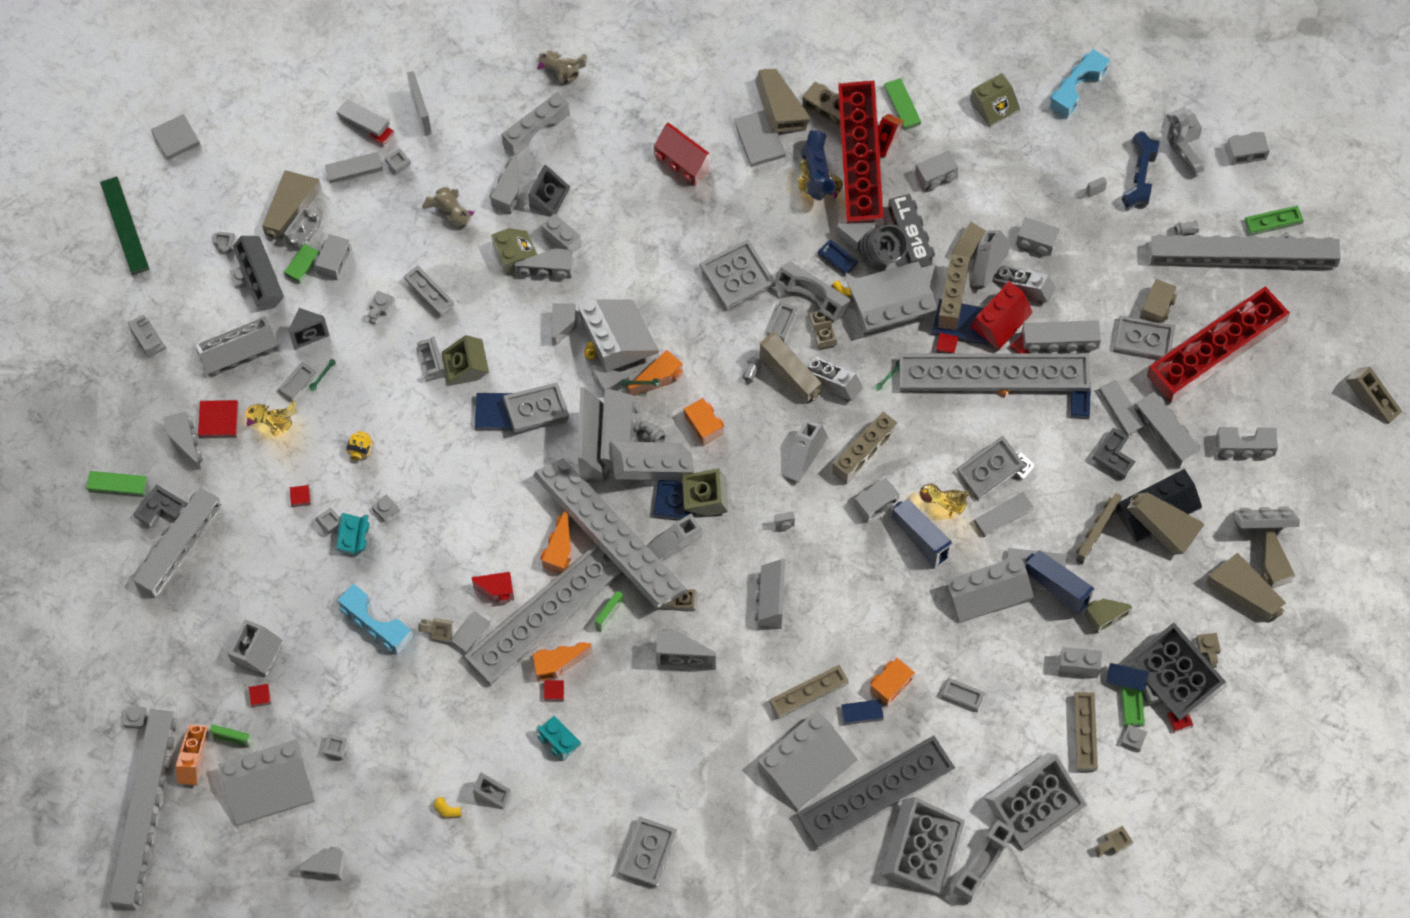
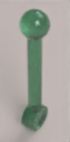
M334 359L329 360L328 366L314 383L309 385L311 391L317 389V384L329 369L335 366L336 361Z
M899 361L896 362V366L880 383L876 384V389L881 390L885 382L899 369Z
M654 378L652 381H627L622 379L620 385L624 387L626 385L652 384L657 387L660 381L657 378Z

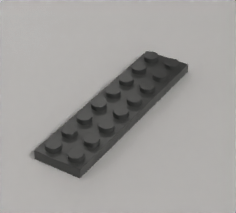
M933 735L798 812L797 817L816 848L819 849L955 771V766Z

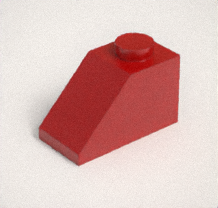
M891 114L883 116L878 126L880 155L883 157L888 155L905 122Z
M510 571L471 577L473 588L494 603L506 604L514 600Z

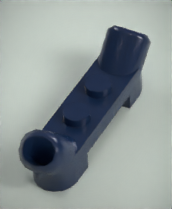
M810 130L806 144L801 149L802 159L807 160L810 176V180L806 184L808 193L813 199L822 200L826 195H830L835 191L836 184L834 180L829 178L824 145L827 136L823 132Z
M1144 131L1136 133L1132 138V145L1141 154V157L1138 156L1136 167L1139 168V172H1135L1133 183L1137 184L1122 195L1123 204L1130 209L1138 204L1148 205L1151 195L1152 184L1145 183L1148 162L1156 161L1160 141L1150 139Z

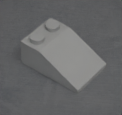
M672 629L657 630V667L716 670L715 651Z

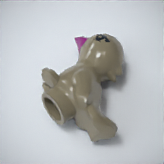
M546 50L539 54L537 70L552 69L558 74L557 78L560 84L565 83L566 80L572 82L579 76V68L586 67L587 55L583 54L578 59L560 58L561 54H558V52Z
M448 187L438 189L434 197H426L422 205L423 209L437 207L446 213H450L446 218H449L448 221L458 227L467 226L475 212L462 208L457 200L459 190L452 189L450 191Z

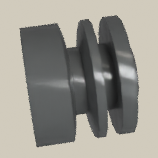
M892 224L870 229L863 235L860 242L862 257L867 263L876 267L899 262L904 258L908 250L906 234L901 228Z

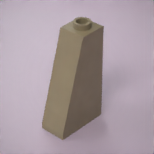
M759 70L755 82L771 132L806 130L810 117L778 70Z
M285 170L262 225L264 234L269 238L283 239L285 231L302 207H308L321 191L320 180Z
M774 331L760 342L759 360L807 403L820 396L822 383Z
M1148 492L1135 494L1127 507L1173 555L1184 554L1204 526L1201 521Z
M1238 552L1208 576L1206 583L1210 587L1268 622L1273 618L1278 619L1285 612L1283 609L1286 602Z

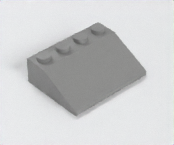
M919 261L847 281L864 335L932 316L938 311L933 292Z
M595 299L578 305L581 322L606 372L659 353L633 299Z
M580 387L578 438L580 477L586 482H604V475H607L608 468L600 459L604 403L587 389Z
M817 710L758 760V769L793 807L800 811L858 759L829 721Z
M297 740L218 763L237 826L315 802Z
M1046 753L984 797L997 819L1015 830L1013 839L1023 851L1087 805L1058 756L1052 753Z
M917 797L904 799L881 875L897 883L944 896L965 820Z

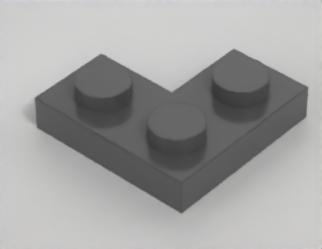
M1114 427L1092 457L1093 460L1124 479L1136 462L1121 453V450L1129 441V436Z
M156 484L133 515L136 519L151 527L161 512L176 520L180 510L186 507L188 503Z

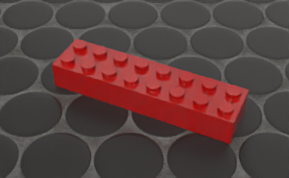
M875 80L838 83L847 223L875 222V226L885 225Z
M1265 286L1150 365L1147 377L1170 403H1173L1286 324L1290 312Z

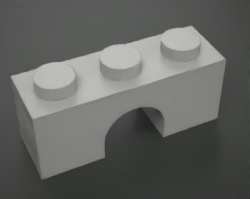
M1219 427L1216 433L1217 456H1223L1224 458H1232L1234 456H1242L1243 458H1251L1253 456L1271 458L1276 455L1278 450L1277 428L1257 427L1254 440L1244 441L1238 434V427Z

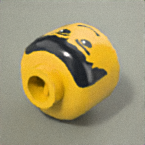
M357 431L350 435L346 446V451L350 458L355 461L368 458L373 447V440L368 433Z

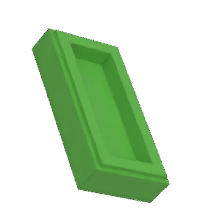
M304 244L286 268L284 274L301 283L314 265L317 255H320V252Z
M615 592L595 619V626L601 632L624 602V596L621 592Z
M1122 687L1124 727H1128V725L1144 727L1142 691Z
M212 724L209 730L213 738L250 747L253 741L250 734Z

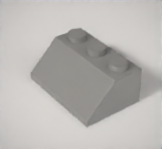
M785 559L762 565L761 572H757V584H760V591L756 590V602H759V609H755V621H758L759 628L782 629Z

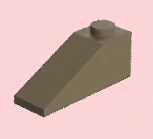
M1371 367L1358 368L1346 379L1354 393L1387 423H1391L1402 412Z
M1265 528L1262 578L1274 589L1291 583L1295 574L1273 528Z

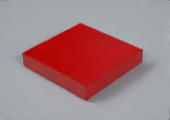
M238 400L200 401L198 437H237Z

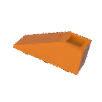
M565 510L563 515H559L555 525L557 528L555 532H551L548 539L549 545L547 549H543L540 557L543 568L559 574L568 568L572 560L568 513Z
M580 642L575 646H559L554 650L541 649L536 653H532L537 682L559 678L592 653L591 643Z
M188 725L176 763L177 783L198 784L203 766L208 726Z

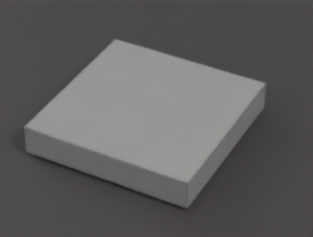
M184 114L151 129L167 160L200 145Z

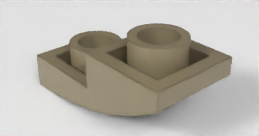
M970 222L953 249L952 254L969 256L971 258L986 230Z
M820 311L809 313L818 348L837 345L831 319Z
M687 589L685 594L658 608L696 610L697 591L695 589Z

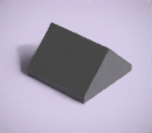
M544 165L528 193L529 207L550 216L557 214L571 186L547 165Z
M302 308L298 309L288 330L295 350L330 336L324 316Z

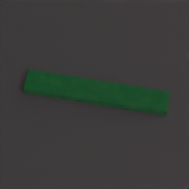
M118 176L101 181L100 184L131 274L135 275L150 270Z

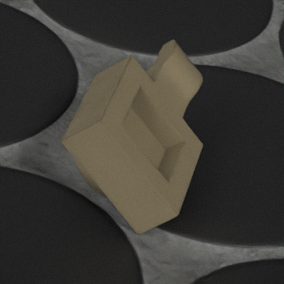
M434 618L432 623L430 620L422 619L421 623H419L418 631L431 633V639L450 642L452 640L454 621Z
M1217 633L1197 635L1196 640L1199 651L1203 656L1206 655L1207 661L1213 667H1217V654H1220L1221 651Z
M1121 826L1106 834L1104 837L1106 842L1098 845L1095 851L1099 857L1105 855L1110 850L1117 854L1132 846L1134 842L1125 828Z

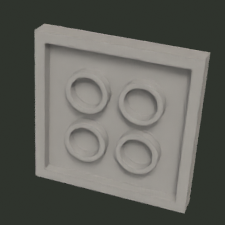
M749 239L700 262V268L726 310L776 286L773 277Z

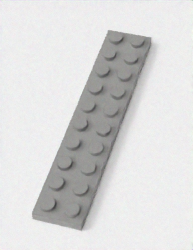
M899 354L900 391H1090L1089 354Z
M564 458L535 471L533 475L535 479L656 608L685 594L687 588Z
M595 544L464 656L465 659L492 685L623 572Z

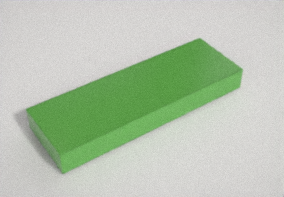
M899 78L884 83V88L898 118L905 121L903 129L907 130L921 125L919 115L902 79Z
M1298 205L1248 216L1244 219L1250 236L1301 225L1304 222Z
M90 471L86 489L87 491L144 496L148 478L141 475Z

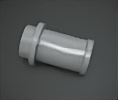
M1178 222L1174 225L1175 235L1198 233L1199 228H1196L1199 226L1198 222Z
M751 357L747 361L748 366L742 376L745 381L751 383L754 381L758 369L762 367L761 360L755 357Z

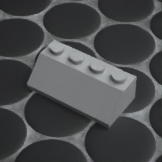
M265 316L195 344L207 374H216L224 367L236 366L241 360L253 359L257 354L263 351L265 353L270 352L278 346L272 328Z
M605 389L600 459L609 471L614 474L610 442H638L636 433L639 430L637 415L640 413V404L633 395Z
M610 442L615 479L683 480L682 475L694 473L692 454L682 443Z
M1021 556L946 580L947 590L960 623L1034 599L1028 573Z

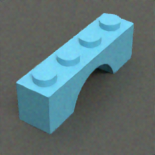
M1094 49L1089 54L1086 53L1082 57L1080 65H1076L1072 69L1070 77L1062 81L1059 90H1055L1051 94L1050 108L1068 119L1079 104L1080 96L1076 92V86L1084 81L1099 82L1109 70L1111 60Z
M354 583L337 600L340 606L339 610L345 616L350 615L354 618V623L360 628L365 627L373 639L381 640L383 642L382 645L391 652L393 650L398 654L413 638L412 630L398 619L389 622H379L372 619L368 615L369 597Z

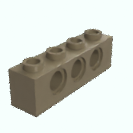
M815 81L803 95L802 106L841 128L840 111L837 110L840 109L839 93H834L824 84H819Z
M951 254L938 328L957 330L969 270V256Z
M883 411L833 463L832 473L848 484L897 433L898 423Z

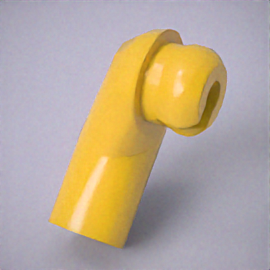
M838 280L831 285L832 288L846 297L852 298L849 288H845Z
M590 341L587 343L584 356L587 359H593L597 352Z
M443 797L435 799L434 808L442 817H461V807H450Z

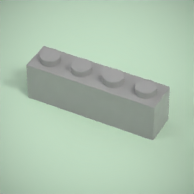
M1099 320L1023 323L1021 331L1024 350H1029L1030 353H1037L1039 351L1057 352L1058 350H1067L1068 352L1076 350L1093 351L1099 349L1101 342Z
M1152 392L1135 404L1134 409L1143 424L1179 468H1182L1199 456L1201 448L1198 441L1192 439L1187 428L1179 423L1175 413L1166 407L1161 396H1157L1155 392Z

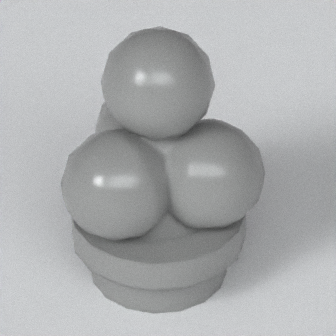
M647 421L639 423V430L644 432L642 435L644 442H665L667 435L662 428Z

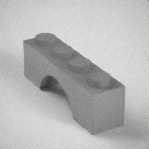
M556 92L501 134L503 146L512 155H518L529 146L531 139L541 128L548 124L557 125L570 115L569 103Z
M791 261L780 267L774 280L775 284L788 292H798L812 298L819 305L820 312L834 321L845 315L851 299Z
M997 820L978 854L958 880L953 893L969 903L973 901L1013 839L1014 829Z

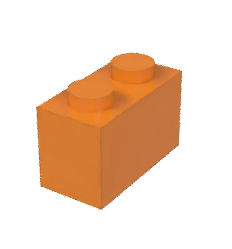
M704 398L683 408L684 418L703 446L723 435V421L720 417L715 416L712 405L709 402L706 403Z
M896 658L893 662L890 660L884 666L882 674L880 676L878 674L875 675L870 682V692L878 699H881L887 707L914 680L915 672L899 658Z

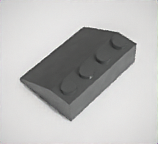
M1174 622L1128 659L1134 668L1149 671L1147 683L1179 720H1182L1210 701L1227 687L1226 681Z

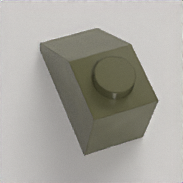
M1102 598L1099 601L1093 600L1086 606L1084 615L1098 634L1129 616L1132 606Z

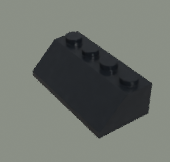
M1185 469L1138 492V494L1148 492L1188 515L1202 509L1195 483ZM1132 495L1118 502L1116 513L1137 543L1152 535V533L1127 509L1131 503V498L1134 496Z

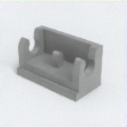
M303 206L284 233L286 243L298 250L304 244L307 245L322 224L319 215L316 212L312 215L309 208Z
M145 315L127 322L148 359L167 349Z
M435 336L417 342L418 347H416L425 382L446 377Z

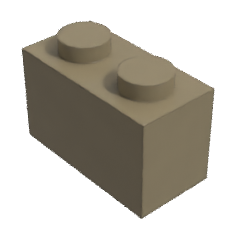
M1155 279L1142 308L1140 318L1159 323L1167 320L1171 312L1168 308L1170 304H1175L1178 296L1175 294L1177 287Z

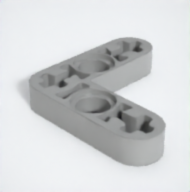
M1180 111L1172 116L1167 139L1193 176H1197L1204 172V167L1185 140L1189 120L1186 114Z

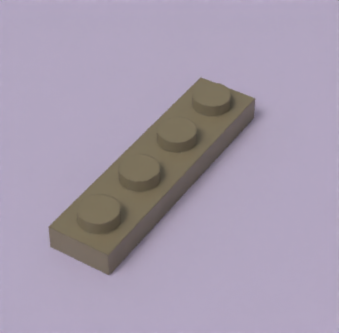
M1115 493L1113 498L1109 497L1104 505L1105 511L1103 513L1099 512L1094 521L1097 523L1094 529L1089 528L1085 536L1087 538L1084 544L1080 543L1076 550L1078 554L1077 562L1084 564L1116 512L1118 502L1122 500L1120 494Z
M837 665L769 699V702L777 717L781 718L849 684V680L841 666Z
M1075 692L1074 712L1077 771H1097L1095 692Z

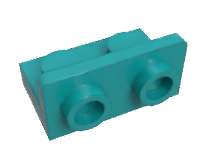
M347 513L340 515L335 551L357 556L365 550L367 545L365 535L370 527L368 515L364 514L362 517Z
M555 715L543 726L538 725L536 727L537 738L543 744L547 743L551 747L550 751L557 758L560 756L563 760L567 759L582 745Z

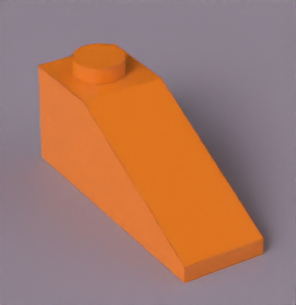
M666 350L627 387L628 394L636 396L669 385L674 380H679L683 375V363Z

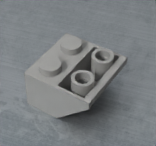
M245 619L227 654L231 662L267 676L284 641L265 627Z

